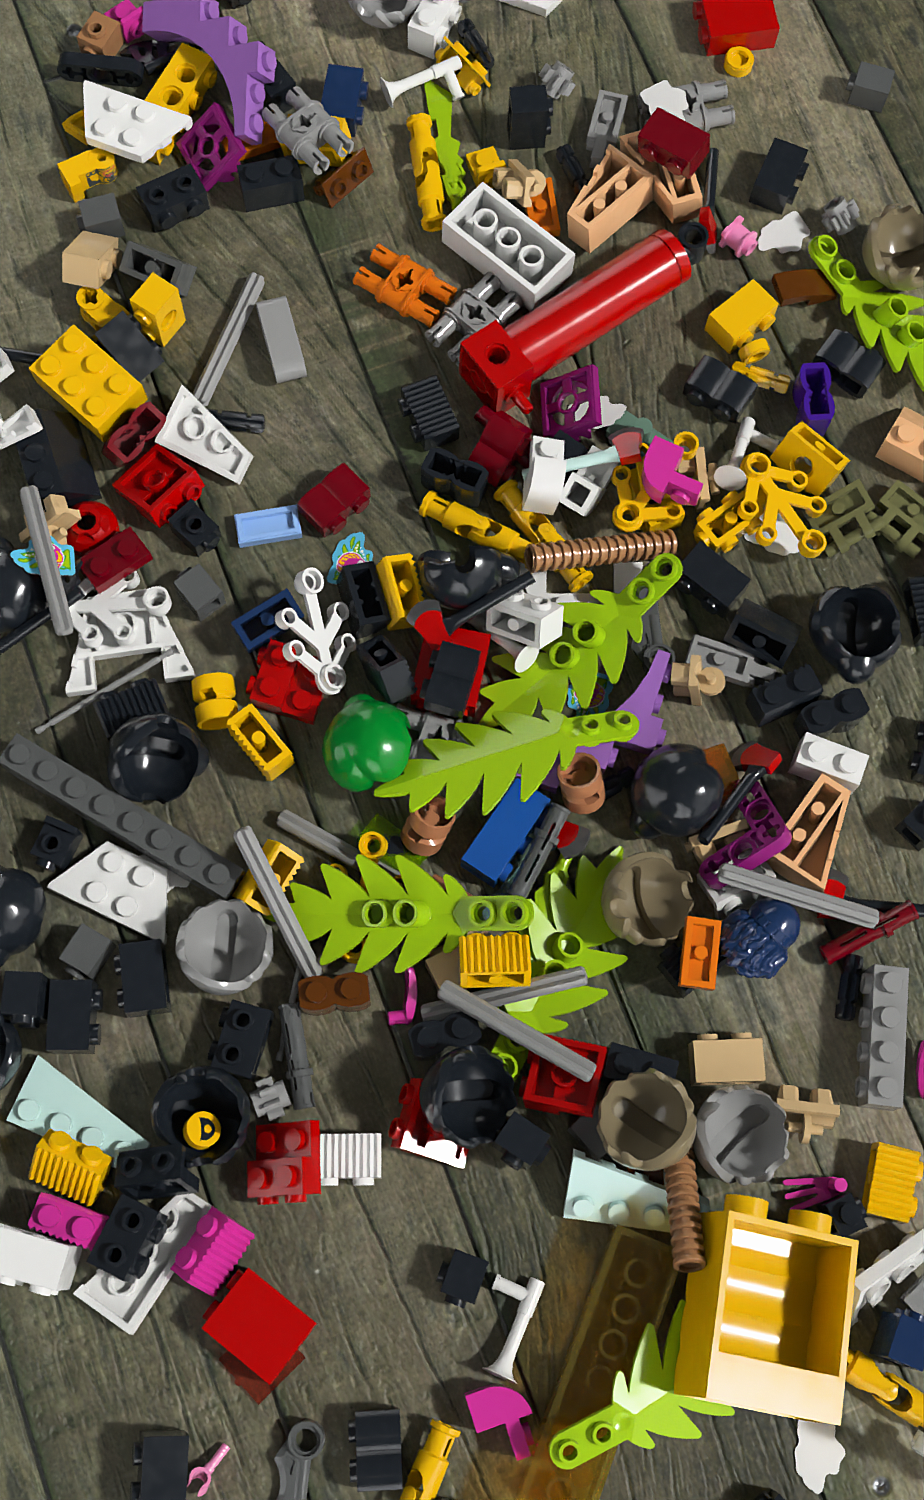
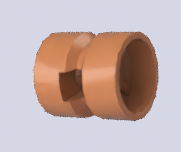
M581 752L575 753L571 764L565 771L560 769L559 764L557 767V777L565 806L571 812L577 814H589L598 810L603 805L606 796L601 766L598 760L591 754Z
M435 796L422 808L413 813L410 812V815L407 817L400 835L403 844L412 853L420 856H431L441 849L456 819V813L450 819L445 818V797Z

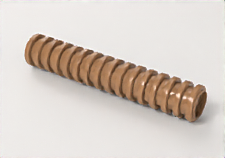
M671 529L655 532H639L637 534L629 533L628 535L620 534L619 536L611 535L610 537L602 536L601 538L597 536L592 539L588 537L583 540L580 538L575 540L569 539L564 542L560 540L555 543L550 541L546 544L541 542L537 545L531 543L525 549L524 560L527 569L531 573H536L538 570L540 572L554 571L556 569L564 570L566 567L573 569L575 566L582 568L584 566L591 567L593 565L600 566L602 564L609 565L611 563L653 560L662 553L675 555L677 551V538Z
M693 1144L686 1156L678 1163L664 1168L666 1173L664 1178L667 1183L665 1188L668 1193L666 1198L669 1204L667 1208L670 1214V1234L673 1236L671 1238V1245L674 1247L672 1249V1256L675 1258L673 1266L676 1270L684 1273L700 1271L707 1265L706 1259L703 1257L705 1255V1248L702 1246L704 1238L701 1235L703 1228L700 1224L702 1219L701 1214H699L698 1184L695 1182L697 1175L695 1172L696 1165L693 1161L695 1159L694 1152L692 1151Z

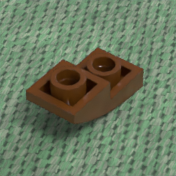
M800 269L776 273L771 280L781 307L805 301L807 306L835 300L837 297L833 285L821 269Z

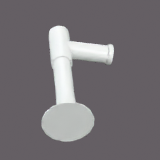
M458 55L399 81L388 82L380 77L383 94L391 108H393L395 98L401 93L442 76L445 77L453 101L465 97L454 71L462 68V62Z
M751 417L742 419L728 465L720 466L715 470L714 480L718 486L725 490L737 491L745 486L747 479L745 473L740 469V463L750 441L770 450L771 453L776 450L779 444V440L754 430L755 420Z
M487 611L467 622L479 632L491 634V639L514 657L515 671L519 673L524 672L535 662L539 649L529 645H521L512 639L486 630Z
M497 1274L492 1289L505 1293L521 1302L502 1352L492 1365L482 1367L483 1370L503 1380L517 1384L512 1374L513 1362L528 1322L533 1316L545 1286L544 1282L530 1277L525 1288Z

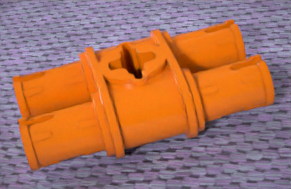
M378 243L376 245L378 251L373 249L370 261L390 271V275L383 279L367 270L364 266H361L359 268L361 274L356 272L353 284L375 295V299L379 304H386L398 311L400 316H411L428 328H431L438 321L441 312L422 302L419 298L422 294L428 293L448 306L451 303L449 298L451 300L454 299L457 288L436 277L433 269H426L411 260L409 255L402 254L400 256Z

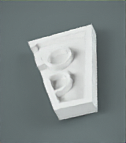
M924 1228L917 1234L914 1231L908 1233L892 1252L889 1249L883 1251L868 1269L860 1268L856 1271L850 1328L858 1322V1312L866 1303L874 1307L883 1299L882 1296L890 1288L892 1280L897 1284L901 1283L924 1262Z

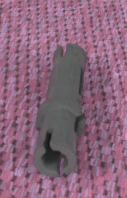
M551 803V807L540 828H536L533 833L535 838L510 888L507 890V894L527 898L552 847H557L560 841L557 837L571 811L561 805Z
M300 1002L279 1005L278 1010L288 1072H285L286 1079L290 1080L294 1110L316 1107L311 1075H314L313 1068L309 1067Z

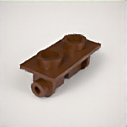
M364 147L359 151L356 150L350 154L348 153L345 162L340 167H335L336 170L334 172L330 170L321 179L318 178L315 181L316 185L313 187L315 193L320 197L324 194L330 208L334 207L374 172Z

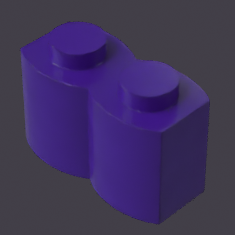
M825 362L803 363L792 389L793 400L798 408L796 425L803 421L820 436L825 435L835 413L834 399L828 391L831 385V374Z

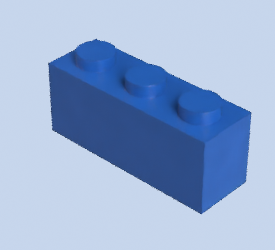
M516 778L461 858L462 868L493 888L499 880L505 883L515 868L511 862L517 853L522 856L525 854L533 841L529 837L536 826L540 828L549 811L551 799L537 790L526 802L520 801L521 780L519 778Z

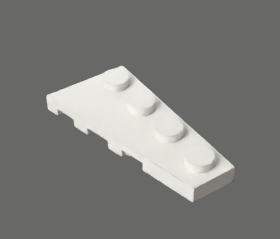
M195 1193L176 1195L159 1211L169 1216L165 1223L167 1224V1230L160 1243L154 1244L148 1256L150 1259L149 1266L140 1279L137 1278L135 1283L132 1284L98 1269L97 1273L85 1285L82 1284L73 1294L122 1330L134 1335L174 1274L170 1268L175 1262L176 1254L182 1247L186 1246L196 1231L199 1219L208 1213L212 1205Z

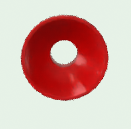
M83 501L71 507V509L79 510L81 517L91 515L96 518V523L91 529L82 530L78 527L77 522L67 530V545H71L74 548L75 555L83 557L87 551L97 548L108 541L112 535L120 532L115 514L106 505L96 501Z

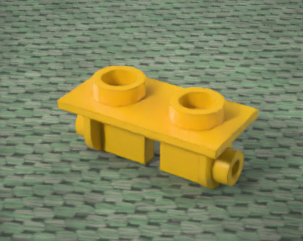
M444 36L443 39L448 45L445 49L440 48L436 51V63L456 55L459 56L462 68L459 69L460 72L456 77L460 87L467 95L472 94L476 96L481 91L480 85L483 82L490 87V83L485 78V75L488 73L487 70L477 60L471 63L466 58L469 54L468 51L457 40L453 44Z

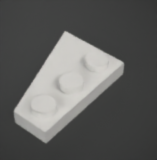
M181 385L166 416V422L154 442L240 484L254 456L186 387Z

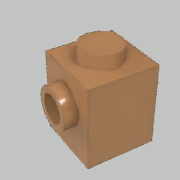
M95 10L77 35L81 53L116 56L125 42L120 22Z

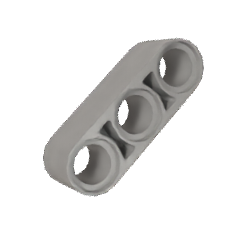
M286 296L255 302L276 383L307 377L304 358Z

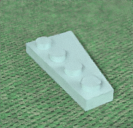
M37 1055L6 1121L41 1136H44L49 1129L66 1132L72 1139L87 1146L99 1147L103 1153L114 1157L111 1166L116 1168L119 1152L150 1148L151 1145L150 1142L39 1055Z
M573 1149L563 1218L670 1232L671 1225L669 1224L670 1214L667 1208L669 1204L666 1198L668 1195L665 1188L666 1184L663 1186L649 1180V1176L636 1171L634 1174L617 1169L614 1163L603 1159L600 1162L585 1157L584 1152ZM699 1195L700 1212H709V1199Z

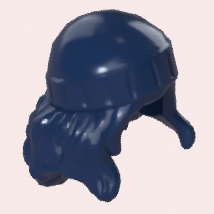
M766 897L757 900L748 910L736 909L733 913L729 914L726 919L722 920L720 934L721 956L727 957L726 965L733 967L738 975L745 976L746 978L771 979L786 963L788 959L787 949L797 940L801 921L798 912L789 903Z

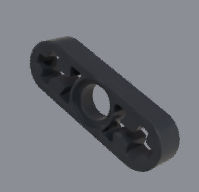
M63 52L59 56L57 73L62 78L73 82L84 83L87 80L103 85L138 87L142 84L144 66L138 60L128 57Z

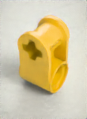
M83 286L76 294L82 318L96 331L100 330L121 311H124L127 316L130 314L101 288L94 289Z

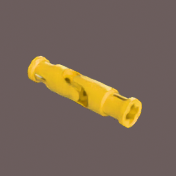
M426 113L413 114L407 118L406 126L411 135L409 148L415 176L418 206L422 208L423 214L421 225L423 230L428 232L442 230V221L446 218V215L443 213L442 206L444 203V193L436 142L431 135L430 129L432 127L431 116Z
M511 479L505 482L494 493L493 498L496 501L502 502L511 513V520L531 543L543 542L546 544L550 541L554 543L560 540L565 541L544 514L522 511L523 493L519 490V483L516 480ZM530 525H537L539 527L534 532L531 529ZM575 566L573 569L566 567L564 570H554L555 573L559 572L569 584L568 589L571 593L583 588L594 575L591 571H586L584 567L577 568Z
M433 490L425 495L419 508L420 516H429L441 522L442 527L464 538H468L480 546L492 547L500 552L512 555L519 562L525 564V549L531 542L521 538L520 533L488 517L479 515L474 510L455 501L450 503L438 497L437 492ZM490 530L496 534L495 536H488Z
M848 1348L845 1381L859 1390L872 1393V1396L878 1403L914 1427L921 1426L924 1428V1393L893 1373L885 1372L883 1374L873 1359L859 1350L854 1352ZM900 1384L908 1391L906 1400L899 1405L889 1403L897 1397Z
M432 1418L430 1422L432 1428L424 1448L418 1450L399 1500L435 1499L449 1465L448 1455L455 1438L459 1437L461 1433L459 1429ZM422 1483H423V1490L419 1489Z

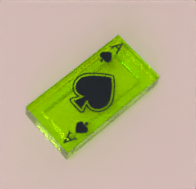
M376 813L357 838V842H359L362 835L370 831L382 834L388 842V849L386 854L380 859L397 871L399 869L395 861L396 855L406 857L419 867L429 857L420 856L408 850L401 840V830L378 813ZM374 840L370 844V850L377 852L380 849V842Z

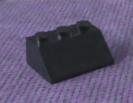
M41 408L35 409L34 411L43 429L16 442L28 486L33 485L38 488L43 510L46 512L43 500L50 494L65 496L68 508L83 501L102 499L78 419L71 413Z

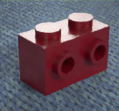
M659 107L656 108L638 134V153L644 159L650 162L655 161L666 167L672 174L676 176L681 175L689 180L709 153V133Z

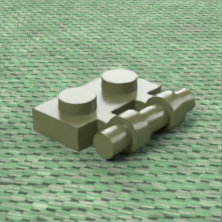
M860 479L823 498L826 501L827 508L820 517L812 518L806 514L805 509L802 510L812 529L822 532L824 536L830 534L834 541L826 545L824 549L828 558L839 552L844 554L850 550L849 547L864 538L869 540L876 536L875 532L886 527L881 516L871 521H868L865 516L867 512L875 509V505ZM812 505L814 509L820 510L818 505ZM856 520L859 527L843 536L839 528Z
M898 479L876 505L885 513L882 519L886 527L878 530L875 534L877 536L883 535L895 545L894 549L900 554L904 552L914 559L921 551V548L912 541L917 537L924 543V499ZM870 511L866 517L868 521H871L878 517V515ZM893 519L908 530L904 535L890 525Z

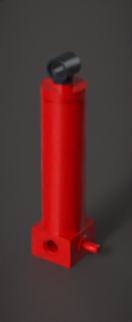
M688 222L680 228L676 237L665 229H659L504 329L497 320L491 322L460 342L459 375L484 405L489 404L495 413L501 410L506 412L512 407L517 406L524 415L529 414L533 410V405L527 398L530 396L531 384L534 380L690 279L691 265L697 264L702 260L709 238L706 227L698 222Z

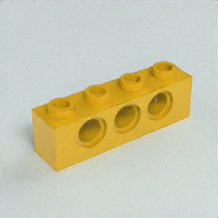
M181 43L144 101L191 116L194 110L197 111L200 108L208 88H212L217 80V71L213 59L209 54ZM183 128L172 136V142L165 148L157 150L148 161L160 165L164 157L170 155L176 138L185 129Z

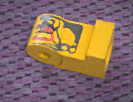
M100 148L87 150L57 164L61 180L74 203L85 199V190L98 184L111 183L118 175L114 153Z

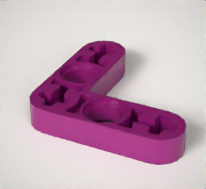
M758 781L748 792L753 794L755 800L750 802L747 796H745L738 805L752 830L706 858L700 865V876L712 889H721L727 886V884L718 881V873L714 874L723 863L732 861V865L752 870L783 851L791 842V831ZM768 809V813L764 818L754 819L758 812ZM772 827L775 829L777 835L773 838L768 832V830ZM752 848V852L748 857L738 859L743 850Z

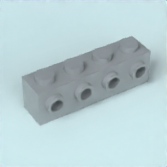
M874 964L866 969L861 976L860 991L863 993V1007L860 1008L858 1022L862 1031L861 1041H859L857 1047V1061L860 1062V1070L855 1082V1096L858 1097V1107L886 1111L903 1108L909 968Z

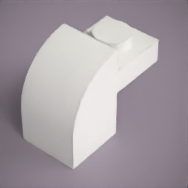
M533 436L530 442L529 471L523 483L522 511L548 515L554 514L561 498L567 461L564 460V440Z
M592 445L587 454L602 450ZM621 462L603 463L578 469L577 473L572 472L563 487L559 502L582 516H588L605 494L613 469L619 466Z

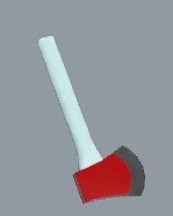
M629 427L612 433L607 437L612 447L565 459L567 461L566 472L610 462H621V466L641 462L644 430L642 428ZM529 468L522 470L524 481L529 471Z

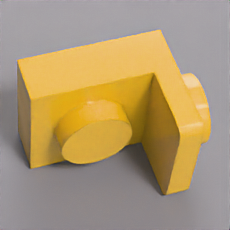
M494 146L466 154L465 161L476 188L482 182L490 188H494L492 185L494 168L507 167L504 160H499Z

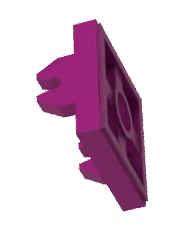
M215 102L176 142L187 164L191 163L207 192L218 181L223 183L234 181L235 178L232 173H238L237 165H241L239 159L247 152L242 141L235 137L234 127L224 109ZM227 137L228 151L222 159L218 153L220 142ZM213 139V150L206 155L204 153V144L206 141ZM205 158L210 159L214 168L212 170H204L199 164Z
M590 364L540 383L543 437L547 438L550 436L553 438L560 429L578 442H581V436L588 439L592 438L591 428L602 425L598 367ZM577 387L585 389L586 391L578 393ZM563 390V392L559 395L557 401L555 402L558 394ZM569 395H574L575 400L572 407L568 410H563L562 404L564 399ZM589 401V407L585 415L580 420L575 421V412L580 404ZM558 412L564 414L565 425L557 424L554 421L553 414Z

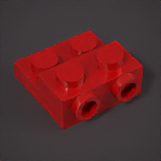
M158 443L112 484L120 496L133 504L143 517L158 528H161L165 523H169L168 519L190 499L198 500L201 496L202 488L205 487L194 468Z
M270 639L268 647L262 646L258 653L257 664L261 665L258 675H251L247 684L246 694L250 695V703L256 708L314 725L324 697V693L318 689L315 683V675L299 661L290 662L285 659L282 649L286 643ZM292 647V652L296 655V650Z
M544 1034L592 1061L597 1067L591 1080L584 1082L529 1050L527 1064L531 1065L528 1077H522L519 1088V1097L523 1098L525 1108L557 1115L562 1111L593 1118L608 1053L607 1047Z
M411 1078L410 1083H405L399 1094V1103L403 1104L400 1117H395L389 1127L388 1135L389 1138L393 1139L391 1147L464 1169L469 1149L458 1146L451 1141H445L441 1133L434 1131L422 1114L419 1100L420 1086L423 1079Z
M319 1120L257 1125L256 1161H247V1198H257V1205L279 1204V1197H285V1203L307 1202V1195L321 1194Z

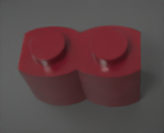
M150 401L140 405L128 416L124 425L106 440L101 453L117 468L125 466L139 455L145 443L161 431L166 422V416Z
M498 411L488 421L479 442L468 460L486 468L489 472L488 483L498 487L514 478L518 470L515 464L518 457L525 456L530 449L531 440L529 438L533 430L504 411Z
M342 463L297 503L298 511L324 538L331 533L335 535L345 527L347 517L353 513L359 514L367 508L370 503L369 498L371 497L370 488L345 463Z

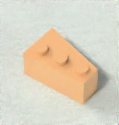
M641 130L620 136V151L653 175V199L671 223L676 224L699 217L703 196L696 174L694 173L689 180L681 175L676 176L672 174L666 167L655 161L650 162L644 159L638 153V134Z
M609 144L606 149V155L600 165L597 164L594 168L593 176L587 186H583L567 212L568 238L590 254L653 200V175Z
M822 773L786 823L792 834L790 844L783 851L766 861L772 870L794 884L824 892L848 805L850 790Z

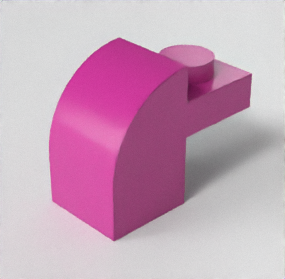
M654 436L644 458L642 484L646 493L659 504H661L665 494H668L672 500L679 504L687 505L689 503L696 506L701 495L703 483L676 472L682 461L685 448L658 436Z
M490 1384L464 1393L477 1433L505 1424L516 1460L519 1461L531 1456L528 1446L535 1444L528 1422L521 1424L519 1418L530 1415L533 1412L528 1402L517 1390L503 1384Z

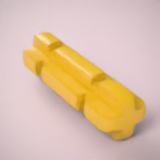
M734 361L731 370L746 375L758 387L768 390L772 387L774 388L773 391L785 394L789 388L791 378L787 375L779 373L776 376L774 371L753 365L749 368L746 367V363Z

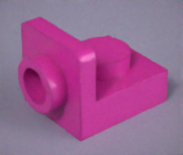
M123 0L104 13V15L120 22L124 41L127 44L144 35L142 32L143 6L136 8L130 0Z

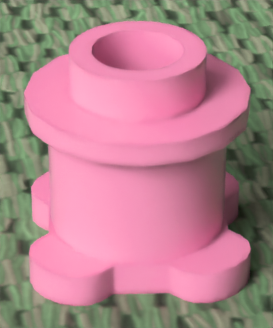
M741 215L737 216L722 231L720 235L721 240L718 244L721 248L728 245L735 251V256L738 258L743 255H750L758 244L756 240L758 233L755 231L751 232L742 225L744 218Z

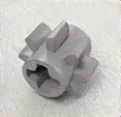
M556 60L554 65L546 63L539 73L543 81L541 85H546L547 94L557 100L560 95L568 97L576 86L571 79L575 73L558 60Z
M839 196L824 206L825 213L821 217L823 218L822 223L827 233L835 230L837 235H844L857 226L856 218L860 217L858 213L860 210L854 199L846 202L844 196Z
M268 1076L255 1081L258 1089L249 1092L257 1116L261 1117L267 1114L269 1121L285 1116L283 1108L291 1105L283 1080L273 1083L272 1077Z

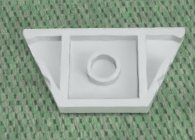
M87 80L83 83L85 138L88 145L143 164L154 156L157 150L169 145L172 142V136L183 128L188 131L193 125L192 117Z
M109 841L52 880L47 886L49 890L149 939H161L164 944L167 942L168 870Z

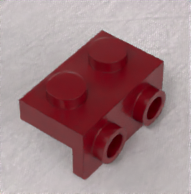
M129 526L125 530L112 535L108 541L97 548L87 551L80 558L83 561L80 570L98 594H101L153 560V557Z

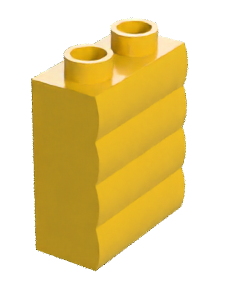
M726 1194L723 1211L699 1213L702 1219L700 1224L703 1228L701 1235L704 1238L702 1246L705 1248V1255L703 1257H705L707 1265L700 1271L688 1273L686 1303L680 1330V1349L674 1375V1394L803 1421L841 1426L859 1241L831 1234L832 1217L829 1215L792 1209L788 1211L786 1224L767 1219L768 1201L751 1196Z

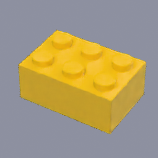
M74 324L29 367L37 384L104 443L124 424L132 412L148 400L143 385Z

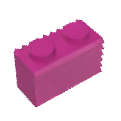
M41 1192L29 1219L28 1226L29 1229H36V1231H40L43 1234H49V1236H54L56 1239H63V1241H68L70 1244L83 1246V1249H90L92 1251L110 1216L60 1197Z
M212 1206L208 1213L199 1219L196 1231L186 1246L178 1251L175 1262L170 1269L187 1283L215 1297L217 1296V1291L221 1290V1284L226 1283V1278L230 1277V1272L234 1270V1265L238 1264V1259L242 1258V1253L246 1252V1247L250 1245V1240L254 1239V1233Z

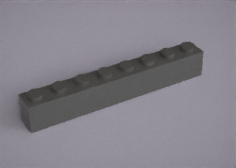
M16 733L1 754L0 764L8 773L213 897L225 901L234 899L232 895L245 876V871L241 867Z

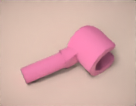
M225 1443L220 1446L208 1463L191 1471L187 1480V1487L196 1478L204 1482V1485L197 1494L198 1497L206 1493L211 1482V1474L230 1450Z

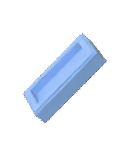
M297 504L234 515L240 548L302 538Z

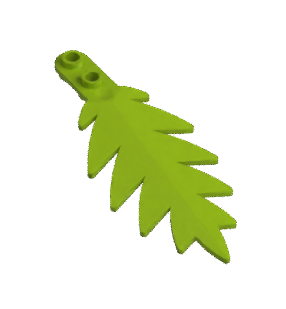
M829 235L814 237L808 244L809 254L840 294L842 313L848 315L853 310L855 323L865 346L868 349L873 348L879 335L884 353L893 372L898 373L901 371L904 360L907 358L916 382L921 390L924 391V316L908 315V312L924 307V299L900 293L875 292L882 289L884 285L877 280L860 281L856 276L854 265L841 256L838 252L837 243Z
M662 553L656 556L619 594L606 590H591L590 595L603 604L587 602L557 603L564 606L563 622L573 628L562 627V636L542 647L541 649L547 653L539 652L535 662L524 672L519 673L515 671V659L510 653L492 657L493 662L520 678L501 681L480 690V694L493 701L494 704L487 710L478 725L492 728L500 726L492 718L494 711L532 716L539 700L543 709L562 713L568 693L569 679L581 708L587 709L596 685L599 657L610 682L616 684L626 657L628 631L636 643L641 642L643 634L641 617L680 579L683 572L680 559L671 553ZM667 565H671V573L668 575H663V568ZM647 588L648 595L645 598H639V592Z
M543 709L541 716L544 720L519 713L494 711L492 718L505 731L478 724L457 722L454 729L469 744L444 739H424L423 746L436 760L409 759L402 775L374 790V797L385 798L410 795L409 812L413 813L430 802L446 786L445 818L450 819L468 801L483 778L482 815L486 816L507 792L517 773L521 774L520 801L526 802L544 781L554 765L558 754L560 756V769L565 771L571 764L578 746L594 747L600 743L611 741L627 742L638 733L639 720L634 714L623 710L567 718L564 714L557 711Z
M622 846L613 850L597 868L594 867L586 856H582L579 859L575 879V896L556 873H552L549 876V907L553 925L534 901L528 899L534 908L533 921L527 927V935H529V944L533 958L530 956L531 978L582 966L585 968L589 979L611 971L628 960L625 955L588 949L618 938L605 921L601 907V896L608 875L617 863L623 860L624 849ZM580 986L503 1005L505 1013L542 1034H551L565 1030L568 1027L567 1022L551 1017L565 1015L592 1005L606 997L608 991L590 986ZM499 1034L491 1053L503 1059L504 1068L513 1077L515 1082L528 1057L529 1050L520 1044L519 1047L514 1046L509 1038Z
M357 854L355 858L367 892L352 878L325 863H322L320 868L331 897L309 886L296 882L290 883L295 903L289 904L308 942L330 932L319 961L320 965H327L339 959L366 938L354 970L358 973H364L388 956L404 939L405 942L394 969L395 973H402L418 963L435 949L445 937L443 952L451 953L459 946V937H466L468 931H521L530 926L534 918L533 905L526 897L518 895L468 896L462 885L449 874L443 876L446 887L445 891L432 876L402 855H396L395 861L406 890L388 872L362 854ZM486 907L490 910V916L487 920L482 915ZM517 907L522 909V917L520 919H516L514 915ZM272 913L269 916L262 915L263 918L276 922Z
M681 1299L673 1315L664 1347L662 1364L655 1327L652 1323H647L634 1356L628 1388L623 1372L617 1370L612 1385L611 1404L558 1431L552 1437L548 1451L551 1460L557 1467L573 1469L626 1440L642 1448L653 1449L655 1443L646 1430L672 1438H701V1431L680 1407L707 1415H734L735 1410L730 1405L674 1394V1375L680 1349V1330L685 1300ZM602 1427H606L608 1429L607 1434L602 1438H597V1431ZM566 1446H574V1451L570 1455H563V1450Z

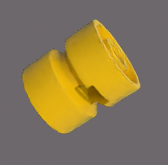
M216 672L194 678L191 681L193 700L199 703L195 707L197 727L202 730L228 728L227 720L239 712L238 703L232 700L236 695L232 674Z

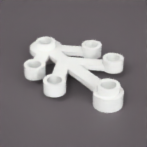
M310 567L298 572L294 580L296 591L304 597L310 627L297 616V613L292 608L278 611L275 615V622L283 630L289 628L316 650L318 657L317 660L309 654L301 641L293 640L283 646L282 652L285 659L290 662L299 661L315 675V683L322 693L334 695L340 692L346 683V674L343 666L350 652L356 649L357 644L356 639L350 633L336 637L334 641L336 652L333 658H331L329 647L342 622L349 617V609L343 602H336L327 608L329 619L324 626L316 594L323 589L324 579L319 570ZM336 608L339 610L340 616H338ZM284 615L288 617L289 622H286ZM292 647L295 648L296 655L292 652Z
M134 571L128 575L134 576L131 580L125 581L127 578L125 577L92 599H80L70 606L69 610L74 628L81 634L84 643L88 647L99 646L103 641L101 630L96 625H89L79 615L81 613H92L113 632L118 644L128 646L134 642L135 632L130 624L121 622L111 612L148 610L152 615L163 616L170 610L172 605L168 591L163 587L155 586L149 588L143 597L114 598L124 589L131 590L139 585L140 577L137 571ZM87 578L79 584L85 596L91 590L96 591ZM158 602H163L162 604L155 606V604H157ZM123 632H129L126 637H120ZM97 633L94 638L88 639L90 634Z

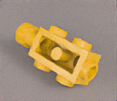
M759 486L756 499L759 511L752 520L737 522V508L744 500L745 489L740 493L736 490L729 492L721 500L722 506L715 511L709 507L701 512L696 518L698 523L693 532L696 543L698 544L702 541L717 554L720 551L727 553L739 543L738 539L746 533L750 536L757 532L762 526L767 497ZM744 506L746 512L752 513L750 507ZM713 533L718 534L720 538H717Z

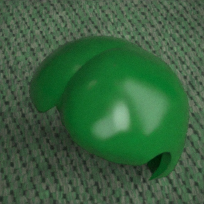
M360 693L350 697L346 701L344 708L337 713L329 724L323 739L322 756L332 779L344 789L351 792H362L371 789L375 782H390L398 778L408 764L412 738L407 730V727L410 729L411 726L407 715L394 705L375 700L368 694Z

